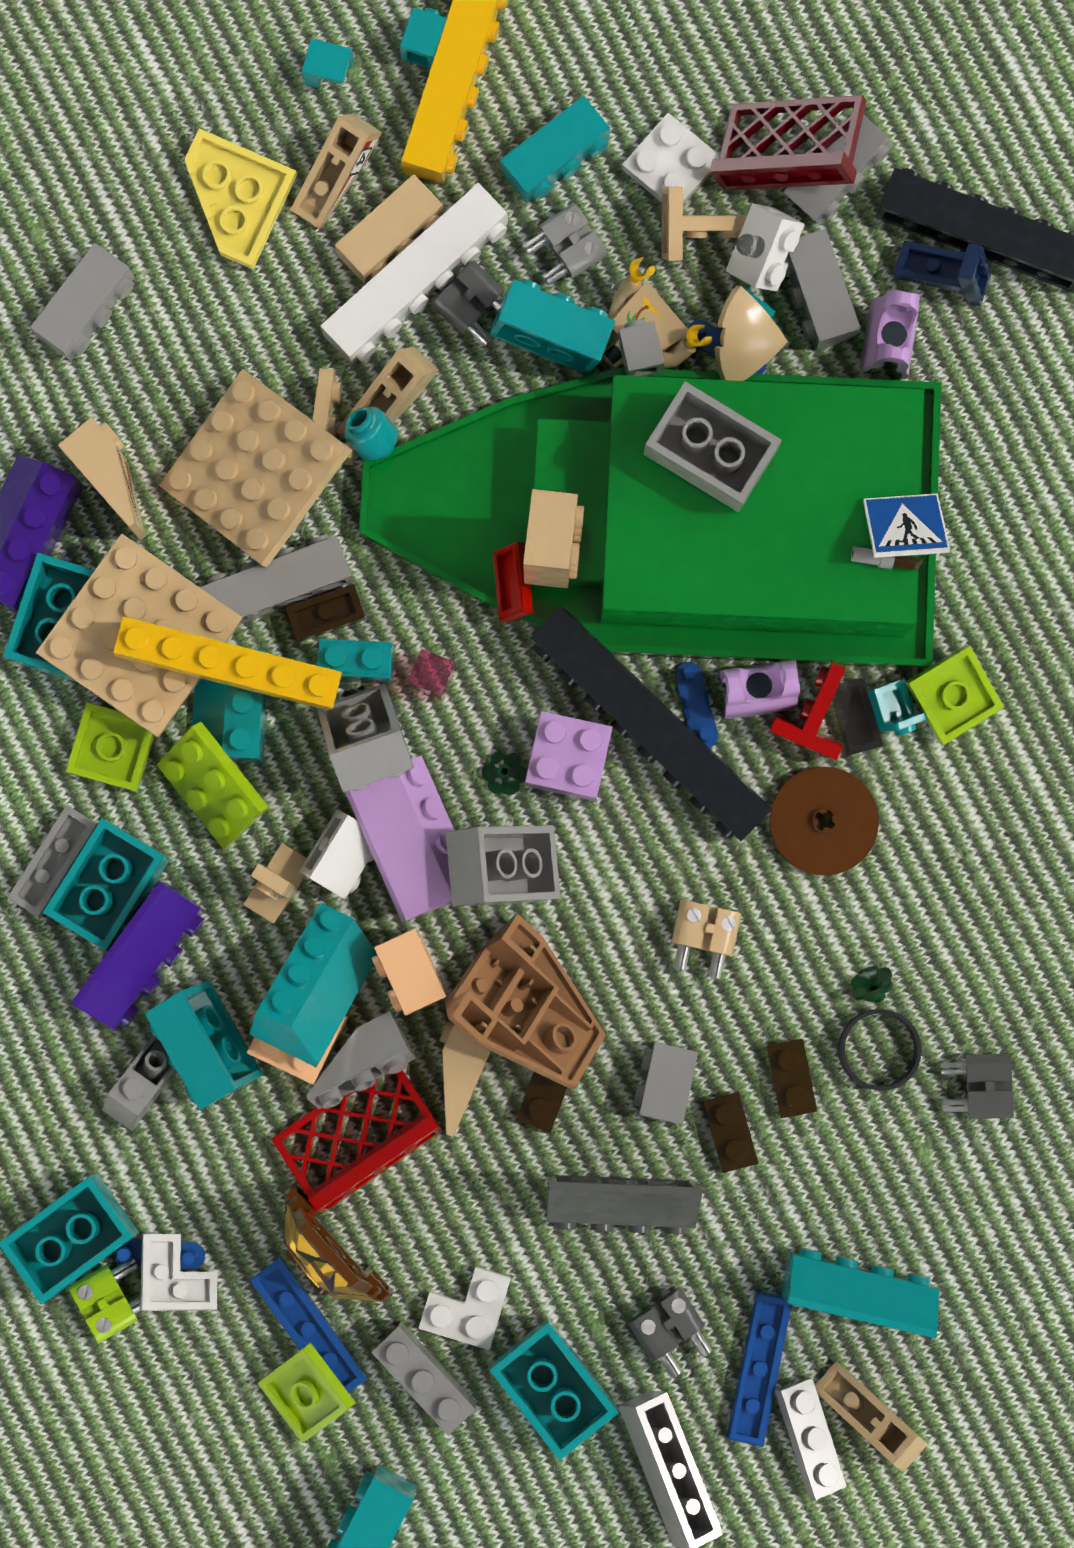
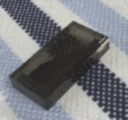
M864 677L839 683L832 699L847 757L883 747Z

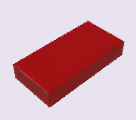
M517 541L493 552L499 621L509 623L533 613L531 585L524 583L523 562L526 543Z

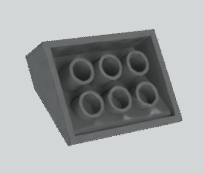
M548 1174L546 1219L547 1222H554V1229L575 1230L576 1223L591 1224V1230L613 1231V1225H628V1232L649 1233L650 1226L665 1227V1233L687 1234V1228H696L702 1188L693 1180Z

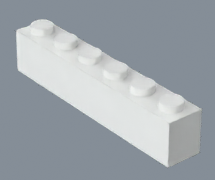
M477 183L320 326L323 336L352 366L358 360L361 362L366 361L376 351L377 347L375 345L384 336L390 338L395 335L402 327L403 323L401 321L411 312L413 314L420 312L429 302L428 296L437 288L440 291L445 289L454 280V273L461 266L465 265L467 267L473 260L476 261L481 255L480 249L489 241L495 243L507 231L506 225H508V213Z

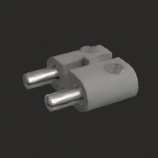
M575 203L570 204L538 226L540 234L522 245L525 253L531 255L547 244L550 250H553L557 256L556 259L559 264L542 275L543 281L547 285H551L566 274L573 279L607 256L603 243L596 232L592 231L588 225V220Z

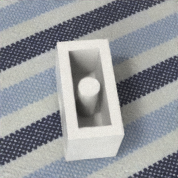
M336 810L299 871L343 899H346L348 894L353 893L357 889L361 881V872L367 862L374 860L358 821Z

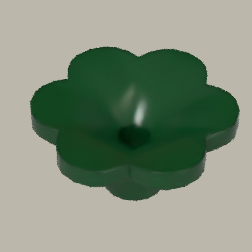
M495 752L491 755L490 763L486 764L482 769V776L488 781V789L492 793L499 794L504 792L508 795H514L518 792L520 783H523L527 776V770L521 766L522 761L518 754L510 753L505 755L502 752ZM503 769L508 771L506 775L501 773Z
M869 966L862 974L854 976L851 980L853 987L851 994L855 1000L865 999L868 1002L875 1003L883 1001L886 997L885 993L893 987L891 970L887 967L879 969L877 966Z

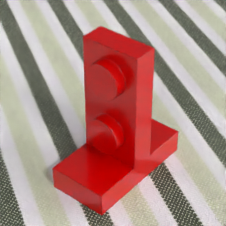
M831 660L829 667L821 666L814 685L819 687L814 700L807 698L799 715V718L804 720L803 725L775 714L770 726V732L837 761L843 748L842 742L823 735L818 730L846 670L845 665Z

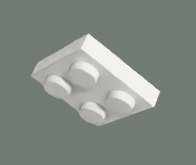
M667 113L622 164V170L660 202H662V186L683 187L684 205L711 174L712 159H719L720 155L671 114Z

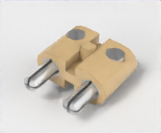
M680 900L671 943L678 945L673 968L677 971H685L690 948L700 949L713 953L708 976L712 979H720L725 956H733L742 914L696 902Z

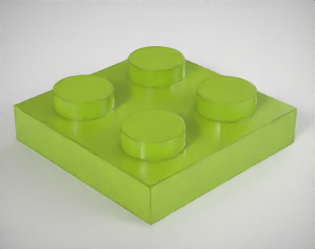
M964 645L905 682L921 712H925L926 721L937 741L942 745H945L1005 708L970 645Z
M86 702L65 772L138 793L155 735L120 711Z
M311 1343L257 1383L302 1443L348 1411L356 1403Z

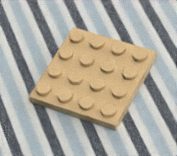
M242 369L159 486L255 561L267 568L346 460L352 449Z
M121 533L36 651V654L159 738L201 678L115 657L113 652L122 617L226 643L242 622L243 617Z

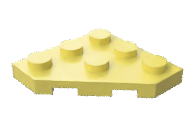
M198 129L184 161L221 256L253 270L293 186L297 172L216 135Z

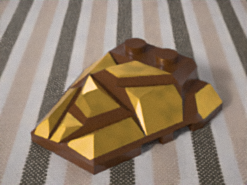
M296 1183L292 1184L285 1191L284 1245L288 1249L285 1254L297 1268H302L310 1278L311 1284L324 1297L329 1293L333 1299L386 1302L393 1295L394 1291L370 1265L364 1270L358 1266L314 1217L317 1212H315L308 1201V1196Z

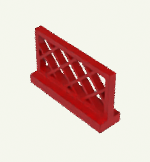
M403 1070L396 1073L399 1078L396 1094L376 1090L379 1078L376 1079L371 1089L357 1091L369 1094L365 1115L346 1111L348 1098L356 1092L355 1090L343 1096L340 1110L332 1109L333 1107L315 1108L271 1138L308 1196V1201L315 1212L325 1213L444 1131ZM403 1085L410 1096L401 1095ZM375 1095L395 1098L391 1119L371 1116ZM400 1099L415 1102L422 1115L410 1123L397 1121ZM326 1112L339 1114L335 1136L316 1132L318 1118ZM345 1116L364 1119L360 1140L341 1137ZM370 1120L389 1124L387 1138L380 1144L366 1142ZM311 1123L310 1131L302 1130V1128ZM395 1125L403 1126V1128L394 1133ZM295 1133L309 1135L304 1157L290 1154L283 1141ZM314 1137L334 1140L329 1161L310 1158ZM340 1141L359 1145L356 1160L349 1165L335 1163ZM365 1146L372 1147L371 1150L363 1155ZM295 1160L303 1161L302 1169L299 1168ZM309 1162L328 1166L326 1180L314 1189L306 1179ZM334 1167L342 1168V1170L333 1175Z

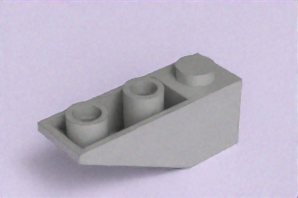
M388 1011L356 1028L306 1095L316 1108H331L339 1104L343 1100V1096L355 1090L363 1091L375 1084L377 1078L387 1073H398L408 1066V1062L416 1059L396 1017Z
M154 1035L107 1094L102 1111L131 1131L134 1130L176 1072L168 1062L167 1052L161 1041Z

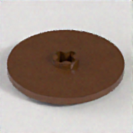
M815 767L801 771L791 777L779 789L771 806L772 811L769 816V825L777 850L792 866L809 874L820 876L835 875L855 867L868 855L878 834L879 816L872 794L857 777L838 768ZM830 813L831 818L829 821L833 824V827L831 829L825 827L819 830L816 827L819 822L815 818L816 814Z

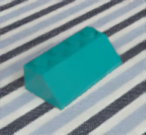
M320 902L257 1009L250 1035L314 1067L318 1066L374 965L372 957L377 955L376 950L353 918Z
M800 1247L799 1253L789 1252L780 1293L781 1297L788 1304L936 1339L939 1289L930 1285L931 1278L909 1273L908 1279L893 1276L894 1269L874 1264L871 1270L857 1267V1260L836 1256L835 1262L821 1259L822 1252Z

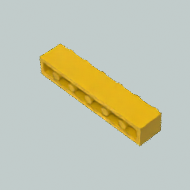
M508 0L452 1L401 160L403 173L415 174L416 177L443 185L447 173L453 175L458 160V154L454 153L457 141L463 142L465 139L469 121L464 119L468 108L474 109L479 93V88L475 87L478 75L484 76L486 73L489 55L485 53L489 42L494 44L500 27V22H497L496 18L499 10L505 11Z
M124 616L122 617L113 652L115 657L328 711L333 709L342 674L340 671Z

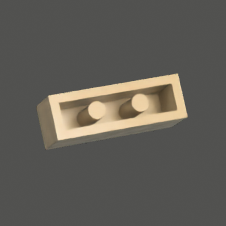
M413 174L335 244L337 256L366 285L444 214L443 204Z

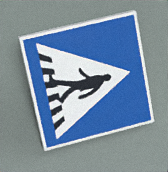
M938 493L863 499L874 558L950 553Z

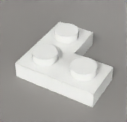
M181 1234L142 1235L141 1311L217 1310V1272H180Z
M476 1266L465 1302L430 1291L418 1329L490 1350L511 1277Z

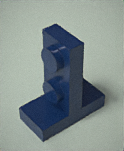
M904 241L893 272L895 279L963 293L967 304L980 307L991 277V271L983 247L968 244L966 252L962 253Z

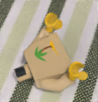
M644 257L631 262L629 269L631 275H627L616 291L607 316L615 321L610 334L614 343L605 349L602 357L612 369L617 368L623 363L618 341L619 329L624 328L626 323L642 319L646 323L655 321L665 363L664 369L677 367L696 351V347L708 346L712 342V336H707L701 341L698 340V331L704 328L705 325H693L688 329L648 282L642 285L641 280L651 277L655 272L654 265L650 266L645 274L639 271V263Z

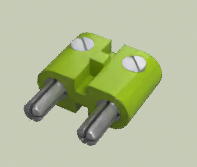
M133 1258L112 1270L105 1264L67 1287L98 1344L138 1321L135 1313L141 1311V1304L133 1309L132 1307L141 1302V1296L128 1303L117 1283L118 1280L137 1270L138 1264L113 1276L135 1263L136 1261Z

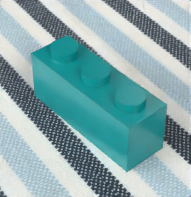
M582 96L500 159V172L526 204L534 198L540 200L553 189V183L562 176L564 179L571 177L581 167L580 163L590 155L592 158L600 155L608 147L610 127L586 97Z

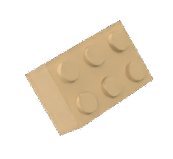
M532 489L523 562L525 584L568 588L569 578H577L579 543H581L584 506L577 505L578 494Z

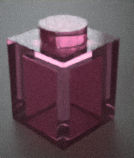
M421 648L409 677L408 685L411 689L443 701L456 671V663Z

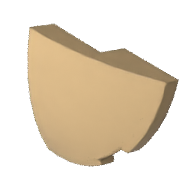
M736 285L727 298L719 316L717 326L723 328L720 336L722 347H715V359L721 380L744 381L770 361L788 341L763 307L742 286Z

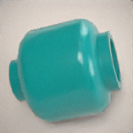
M358 408L347 418L344 431L345 439L362 459L375 461L386 458L393 452L398 439V431L396 426L379 408Z

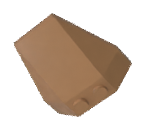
M519 914L514 915L476 954L445 1002L448 1019L473 1042L569 1089L577 1086L606 1036L545 939Z

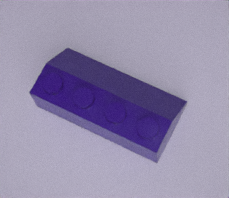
M17 455L0 491V605L16 612L19 610L37 553L47 556L51 555L83 488V484L76 476L45 462Z
M159 881L71 1004L112 1029H119L122 1024L128 1027L140 1010L136 1005L143 995L151 996L160 984L161 979L157 976L164 966L171 967L181 955L183 949L179 946L187 935L193 937L204 923L205 919L201 915L205 909L173 886Z

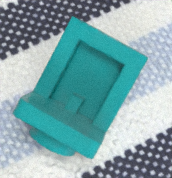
M905 678L896 679L867 690L879 731H894L895 736L915 731V724L926 720L925 712L915 713Z

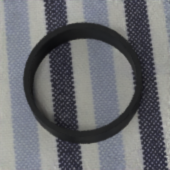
M873 1009L856 1015L844 1027L838 1043L839 1060L845 1073L854 1082L868 1089L883 1091L903 1085L914 1075L921 1060V1041L915 1027L904 1016L890 1010ZM877 1013L887 1014L901 1021L909 1030L914 1043V1057L909 1070L896 1082L883 1086L870 1085L860 1080L851 1071L845 1056V1043L851 1028L862 1018Z

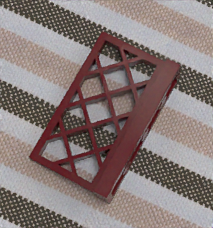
M863 95L732 104L720 158L712 159L710 173L723 191L854 184L857 170L853 166V159L867 100ZM853 108L852 115L839 125L835 121L834 117L843 109ZM820 110L822 115L807 127L800 121L811 111ZM779 113H788L790 115L775 129L768 124ZM755 115L757 119L741 132L739 129L741 116ZM830 121L835 129L819 142L813 134ZM797 123L802 131L786 144L781 139V136ZM765 126L770 133L753 146L748 139ZM841 136L846 139L844 151L828 152L826 150ZM809 138L815 144L805 154H794L793 152ZM776 140L782 146L773 156L761 155ZM744 142L750 148L740 158H731L733 151Z

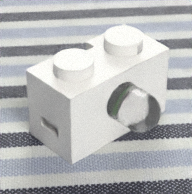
M752 203L726 272L755 288L778 291L788 267V263L785 262L788 252H794L798 245L804 223L775 208Z

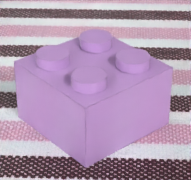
M541 711L525 786L596 802L613 727Z

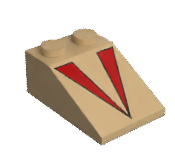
M90 417L58 446L141 541L146 535L128 462L120 451L125 446L105 421L99 426Z

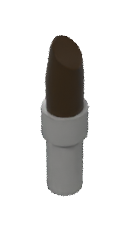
M855 546L851 552V561L878 565L879 568L916 570L923 562L922 559L910 555L874 558L872 549Z

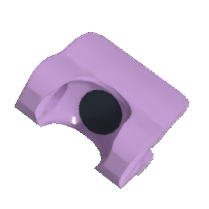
M888 290L884 296L873 299L868 313L860 371L868 372L872 368L883 367L884 362H896V371L899 372V378H908L919 312V294Z
M796 660L718 670V678L726 685V695L724 697L725 719L785 712L797 708L800 684Z

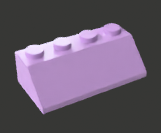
M422 755L412 758L411 761L414 768L407 770L399 777L384 778L371 783L362 790L345 792L402 923L452 904L446 832L455 830Z

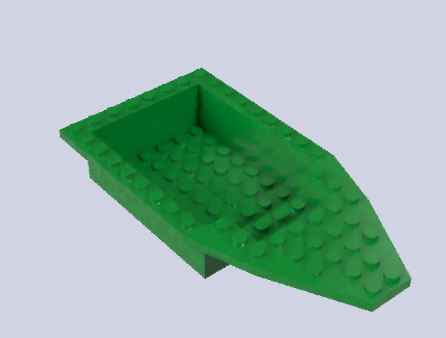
M618 367L510 397L394 447L393 452L386 458L375 461L364 460L359 533L363 537L498 611L493 552L517 541L526 543L532 489L578 494L577 505L584 506L581 543H579L577 578H569L568 588L530 584L533 613L519 618L521 621L541 627L560 606H564L611 653L765 661L796 660V662L829 664L831 660H834L841 664L928 668L933 663L936 553L910 555L922 559L923 562L916 570H904L897 568L885 569L879 568L878 565L851 561V552L854 546L872 549L863 499L938 493L942 382L753 374L744 381L721 380L718 372L663 369V373L649 376H626L625 367ZM685 381L782 440L776 454L739 513L643 455L645 444Z

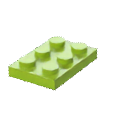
M202 722L191 726L157 764L158 768L223 850L232 845L269 808Z

